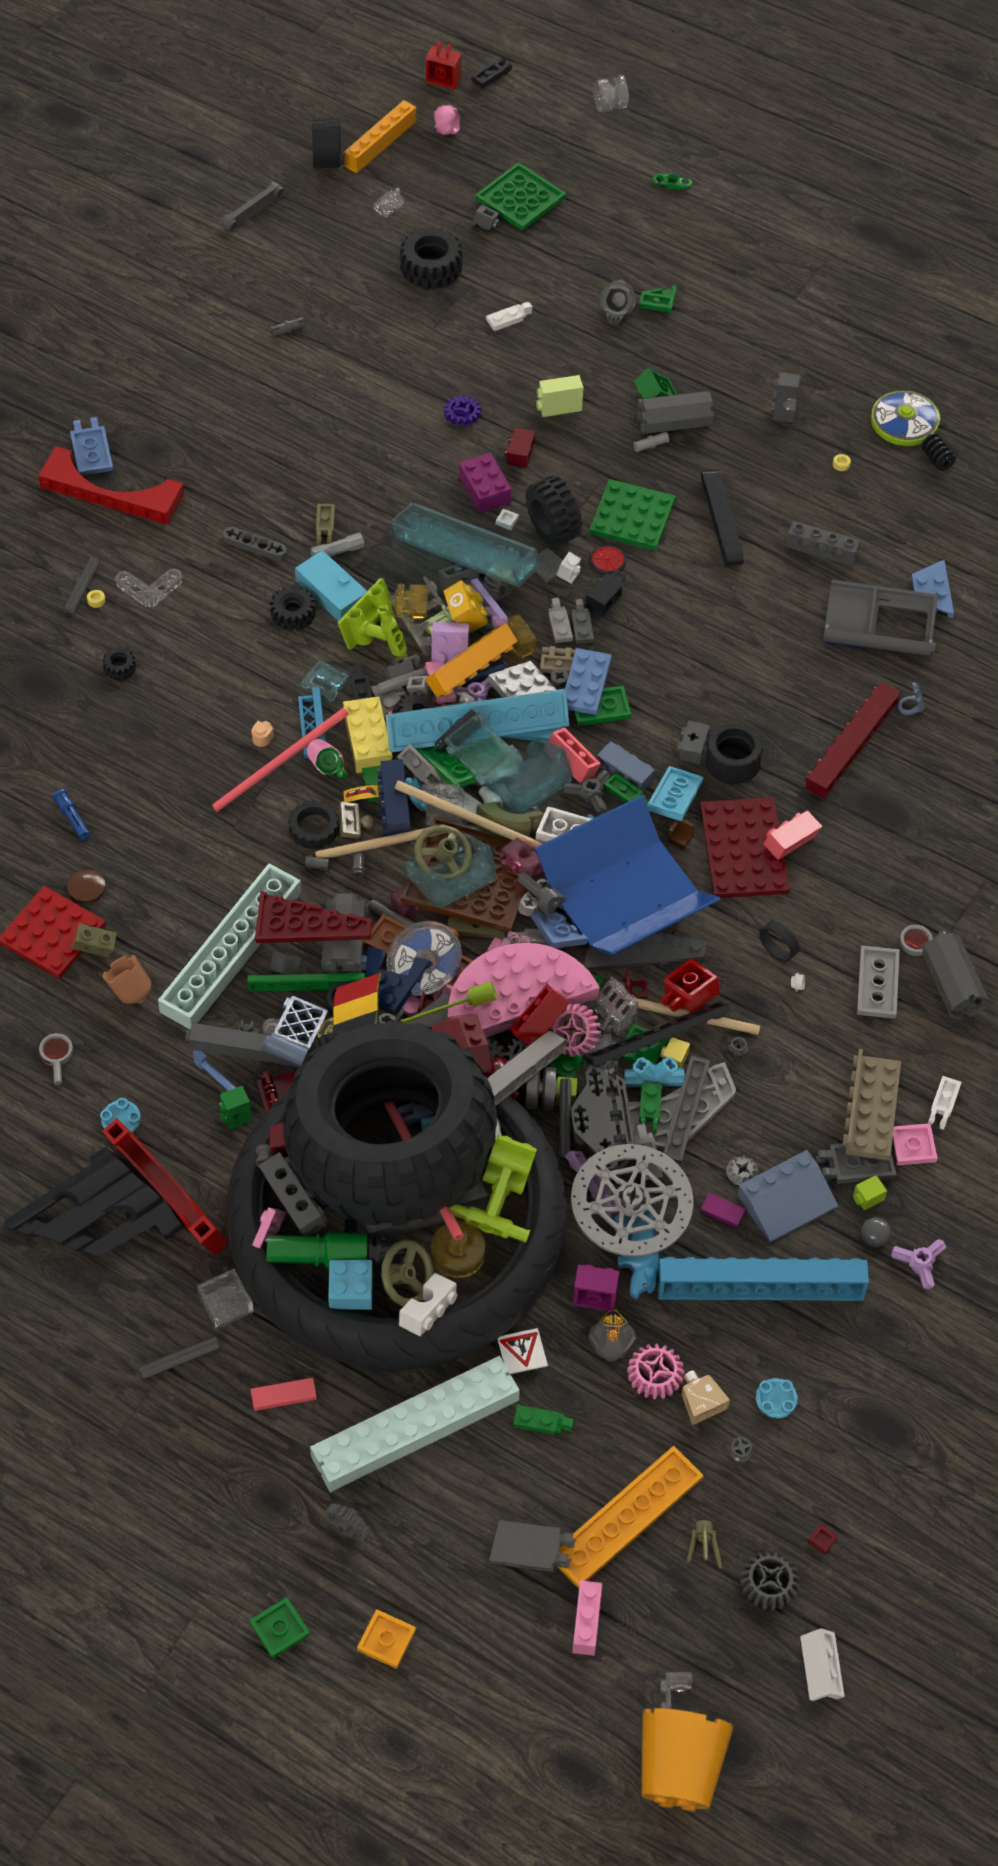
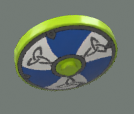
M895 391L882 396L876 401L872 409L871 422L877 434L886 441L901 446H915L922 444L925 437L929 434L937 432L940 415L937 407L927 397L911 391Z

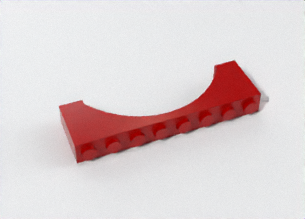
M55 446L38 475L40 487L46 490H52L63 495H69L93 504L106 506L110 509H116L166 525L170 522L184 496L183 483L169 479L158 486L141 491L116 492L102 489L91 484L79 474L73 465L71 450Z
M118 1118L102 1131L165 1199L185 1223L189 1231L206 1249L216 1256L229 1244L228 1239L134 1133Z

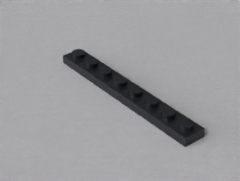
M718 1001L584 1055L586 1063L601 1067L609 1060L621 1059L624 1054L638 1052L640 1048L653 1046L661 1039H670L676 1033L688 1032L691 1030V1027L696 1025L702 1026L711 1019L722 1018L724 1014L731 1012L729 1004Z

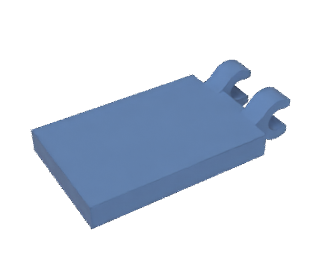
M97 417L90 418L92 428L82 429L80 420L73 421L75 431H70L76 464L81 476L113 471L104 426L99 427Z

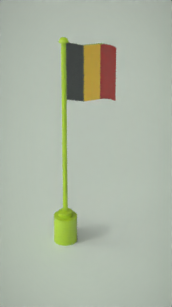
M381 973L337 988L334 997V1025L332 1032H349L363 1024H376L378 1015V986ZM492 981L469 988V993L466 994L467 998L400 1021L407 1023L465 1002L478 1007L498 1000L497 992Z

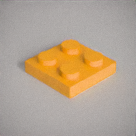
M376 1609L357 1646V1651L397 1669L416 1632V1627Z

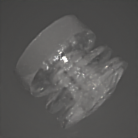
M622 75L610 77L609 82L606 78L594 80L593 96L600 113L612 111L613 107L616 110L628 107V88Z

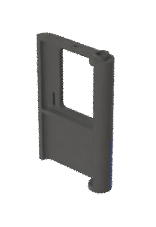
M832 580L823 641L930 657L931 653L934 654L936 646L932 638L938 594ZM887 607L926 613L925 640L915 641L876 635L875 628L878 608Z

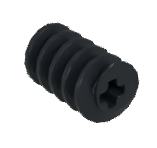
M934 432L925 437L921 448L936 468L944 471L952 467L956 461V456H953V452L949 451V447L946 446L945 442H942V438L939 437L938 433Z

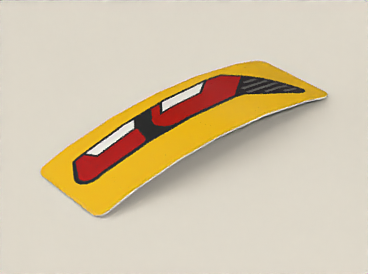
M378 785L362 786L344 791V802L379 797Z

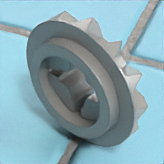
M736 1156L732 1161H729L726 1169L730 1181L737 1185L750 1180L759 1173L758 1165L753 1162L752 1158L748 1159L745 1156ZM747 1166L746 1172L743 1171L739 1174V1167Z

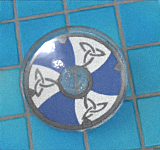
M436 921L414 923L401 931L393 940L387 954V970L408 975L415 957L430 960L433 962L430 969L427 968L422 975L423 979L420 983L415 984L411 992L412 995H421L422 992H425L426 995L434 993L445 987L456 975L462 958L460 942L453 931L442 923Z

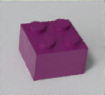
M587 1264L583 1266L578 1265L573 1305L605 1311L614 1310L619 1271H615L612 1268H595Z

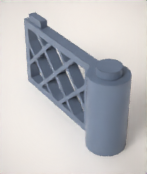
M292 996L291 999L286 998L283 1004L285 1011L272 1035H267L263 1046L266 1047V1052L302 1066L328 1010ZM292 1005L301 1006L302 1010L295 1011ZM311 1013H318L321 1017L313 1018ZM305 1014L308 1020L301 1021L299 1015ZM294 1017L296 1022L289 1024L286 1018ZM311 1024L314 1030L307 1031L304 1026ZM299 1027L302 1032L295 1034L292 1028ZM287 1030L290 1035H282L279 1031ZM305 1037L308 1044L299 1042L298 1038Z

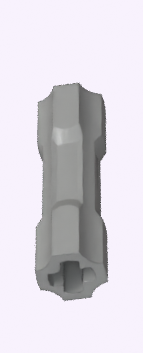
M359 532L329 544L310 548V554L313 557L323 550L330 557L346 551H354L365 547L364 540Z

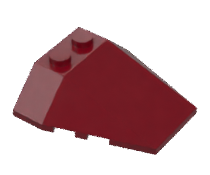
M463 1014L451 1016L431 1025L432 1030L436 1033L445 1032L454 1037L461 1047H466L483 1070L484 1075H492L489 1046L478 1015Z

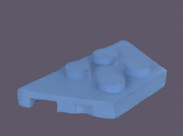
M945 560L913 573L911 576L913 591L938 594L936 613L941 611L947 613V617L953 618L954 610Z

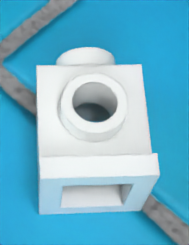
M569 552L560 564L557 576L572 584L580 572L581 566H579L581 558Z

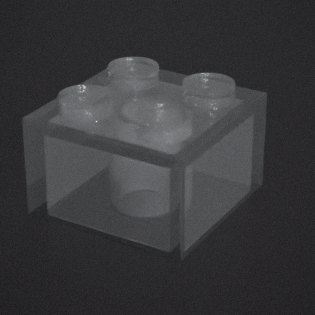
M231 1269L197 1285L198 1297L216 1330L254 1312L252 1300L235 1269Z

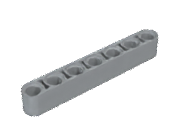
M549 1030L488 1077L487 1080L493 1090L495 1106L561 1055L567 1046V1040Z

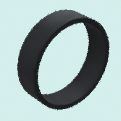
M770 921L759 931V937L763 946L775 958L781 961H790L799 952L797 939L781 923ZM768 930L779 935L787 944L790 952L780 948L773 941Z

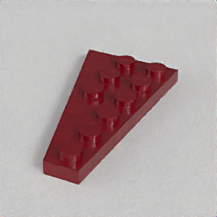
M260 891L255 933L256 943L371 940L372 921L369 918L353 914L346 915L338 913V910L322 909V906L295 899L291 901L283 899V896L267 895V892Z

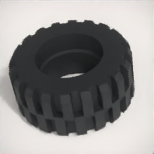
M430 227L429 229L421 228L419 231H413L412 234H409L402 241L400 247V269L403 276L411 284L414 283L417 287L422 286L424 289H437L438 287H446L447 284L450 285L454 282V279L456 280L460 276L462 271L463 249L461 242L458 241L455 235L452 236L451 232L444 231L442 228L435 229V227ZM426 256L440 257L437 260H425L422 258Z
M552 475L529 485L526 489L525 503L528 515L531 518L530 520L536 532L539 533L540 538L544 539L546 544L554 547L577 538L583 528L582 515L575 496L572 494L569 486L566 485V482L561 480L560 477Z

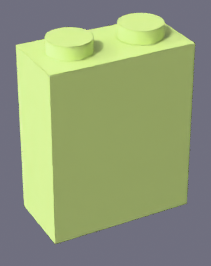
M580 375L539 381V388L537 389L539 400L536 401L537 410L541 411L542 417L582 411L583 385Z

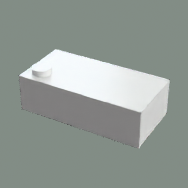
M547 807L537 829L535 840L546 843L592 819Z

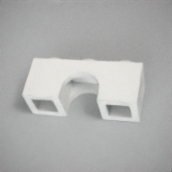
M434 1273L423 1285V1300L426 1302H419L411 1298L400 1310L399 1326L421 1337L426 1330H430L434 1321L444 1314L445 1309L455 1302L457 1298L456 1283Z

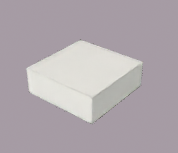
M503 509L496 519V525L512 530L519 519V514Z

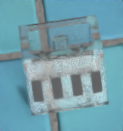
M612 977L599 992L598 998L594 999L596 1003L594 1011L604 1021L610 1015V1025L613 1026L612 1030L619 1036L632 1027L633 1024H636L638 1001L634 995H630L626 991L625 986L620 981L618 982Z

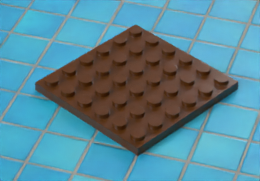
M434 816L430 827L445 824L456 828L466 836L471 845L473 856L470 869L459 879L450 882H440L428 877L421 871L415 861L400 902L511 933L519 912V903L527 890L517 881L518 875L525 872L530 877L532 876L538 860L536 851L504 836ZM445 833L427 837L423 842L422 848H436L439 842L447 838L449 834ZM455 839L457 852L454 854L453 859L458 869H460L465 860V853L460 841ZM422 856L426 865L433 871L440 874H451L446 862L439 861L435 856Z

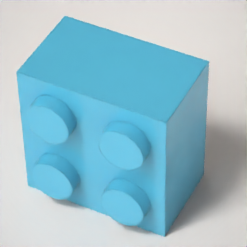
M330 1260L329 1308L372 1309V1260Z

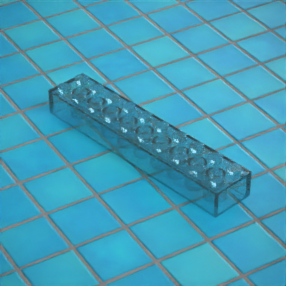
M413 502L389 522L394 539L516 587L522 585L542 566L537 549Z

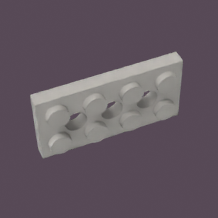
M861 946L857 1015L896 1019L899 949ZM881 963L884 965V968H876L874 964ZM880 979L883 981V984L877 985L873 980ZM878 995L883 1000L875 1001L872 997Z

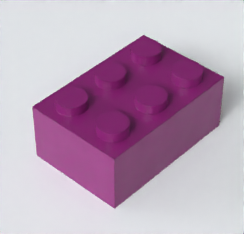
M491 453L459 462V478L479 513L511 503L512 489Z

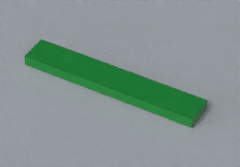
M365 973L248 975V990L250 992L329 990L339 982L352 983L364 979Z

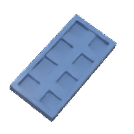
M576 648L565 687L568 710L597 715L611 662V654Z

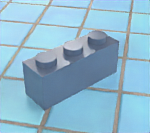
M610 741L597 755V760L601 763L599 768L604 771L607 770L611 776L614 773L619 774L642 791L654 781L655 769L651 765L639 760L635 755L625 751L620 745Z

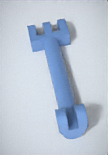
M193 1051L194 1063L199 1069H205L227 1091L236 1088L207 1061V1056L202 1051Z

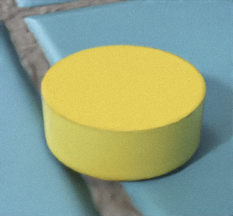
M836 455L833 460V467L838 471H846L850 467L851 460L847 455Z
M100 590L89 592L87 595L88 604L94 608L103 606L105 603L104 593Z

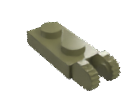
M317 504V545L322 543L321 535H328L327 544L332 543L335 504Z

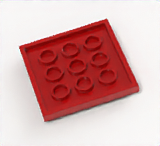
M43 886L0 935V945L60 979L83 952L71 949L74 932L79 923L103 929L106 926V921L48 887Z

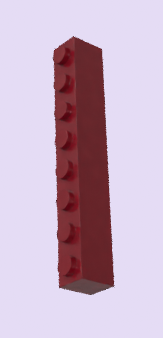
M883 681L878 687L875 686L873 688L870 698L864 700L860 711L856 710L850 723L847 722L844 726L843 733L836 736L832 747L829 746L824 753V757L816 762L815 769L808 772L805 781H807L805 789L823 799L827 797L898 704L900 690Z

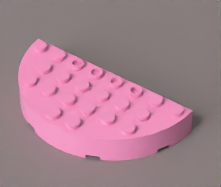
M536 943L504 945L482 954L463 970L453 986L448 1004L467 998L466 994L469 993V988L492 981L498 1000L478 1007H474L473 1004L470 1005L468 1002L448 1008L447 1018L463 1014H476L487 1038L509 1030L546 983L561 993L570 1002L569 1004L573 1006L574 1004H582L598 998L599 986L591 973L579 961L561 950Z

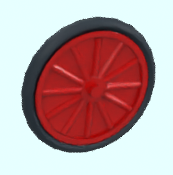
M612 545L597 547L592 551L589 558L591 567L595 571L610 575L616 570L621 571L627 561L625 553Z

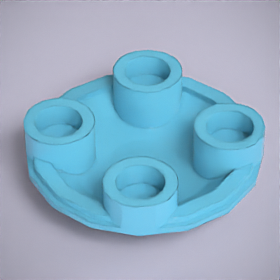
M407 778L405 780L406 784L424 791L422 789L423 784L418 778ZM408 795L411 802L421 811H426L428 805H430Z
M119 1098L117 1101L108 1104L100 1114L101 1124L104 1129L118 1118L127 1128L134 1132L141 1120L138 1107L126 1098Z
M772 1378L760 1383L756 1392V1402L758 1408L765 1415L772 1418L787 1417L797 1406L798 1396L791 1381Z

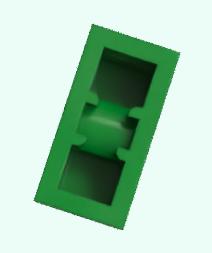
M243 1086L220 1094L221 1102L218 1103L221 1111L219 1115L223 1124L227 1123L229 1129H233L252 1121L250 1101Z

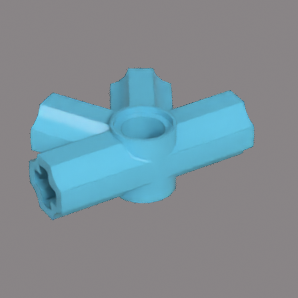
M668 1056L657 1065H653L644 1057L638 1058L636 1063L633 1064V1069L624 1070L626 1087H642V1082L661 1083L662 1088L664 1086H682L685 1076L684 1069L678 1068V1064L674 1059Z

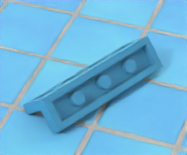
M312 687L313 695L298 696L302 738L310 729L313 730L323 723L319 687ZM313 701V705L309 709L302 704V702ZM308 715L315 718L311 723L304 720ZM322 734L317 739L325 741V734ZM308 745L303 748L304 758H309L307 755Z

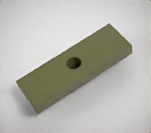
M449 916L447 926L455 929L459 935L491 939L496 937L504 940V931Z

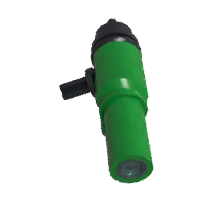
M351 1218L344 1221L345 1230L342 1233L328 1232L324 1237H320L319 1234H316V1236L267 1235L266 1262L315 1263V1266H318L319 1263L329 1268L330 1260H372V1265H374L375 1269L382 1268L386 1252L394 1244V1238H385L381 1234H376L374 1238L372 1233L368 1235L360 1233L357 1230V1220ZM407 1249L399 1250L395 1256H405Z

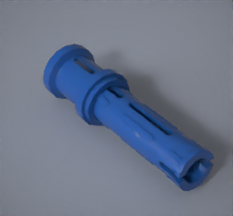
M66 789L58 790L52 797L53 801L58 803L60 812L67 816L80 840L87 839L90 836V832L77 813L75 802L70 800Z

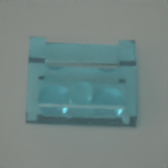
M318 660L303 678L301 686L306 689L319 687L320 694L333 702L340 690L349 681V675ZM315 679L332 689L329 691L323 688L322 686L312 682V680Z

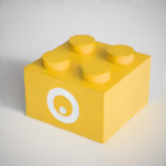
M459 581L443 591L452 619L457 623H469V633L488 624L486 617L488 614L482 605L483 598L469 584L466 585L463 581Z

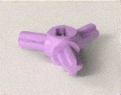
M485 679L482 683H471L467 688H456L455 686L453 690L455 693L465 692L473 697L475 701L486 700L488 691L493 686Z
M938 1239L928 1248L914 1249V1251L894 1246L891 1257L910 1263L909 1266L913 1271L919 1274L922 1287L930 1289L935 1285L931 1274L932 1264L935 1262V1257L946 1249V1245L942 1240Z

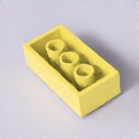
M379 696L343 702V708L349 714L344 719L356 773H361L362 768L380 766V761L392 760V752L389 750L388 734Z

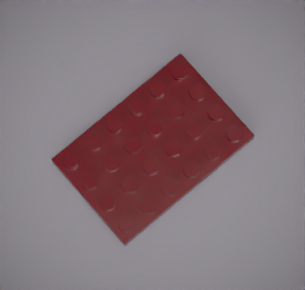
M774 797L700 802L713 895L720 898L789 894L790 888L784 857L778 860L763 844L767 839V833L773 828H779Z

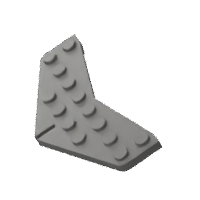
M725 1062L716 1064L708 1069L688 1141L735 1096L736 1088ZM682 1087L661 1098L657 1134L652 1133L653 1122L645 1121L647 1134L652 1133L656 1148L659 1150H664ZM628 1102L634 1137L639 1136L637 1125H640L641 1122L639 1120L640 1102ZM612 1103L613 1113H610V1117L621 1116L620 1112H617L616 1103ZM617 1127V1137L624 1140V1137H621L620 1127Z

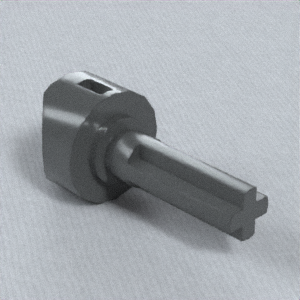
M525 872L518 875L517 881L540 900L538 908L548 917L552 918L556 908L567 901L566 897L554 888L546 891Z

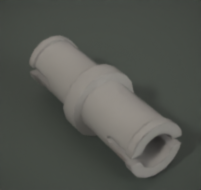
M667 432L655 436L649 435L646 439L633 443L635 451L638 453L668 443L669 436Z

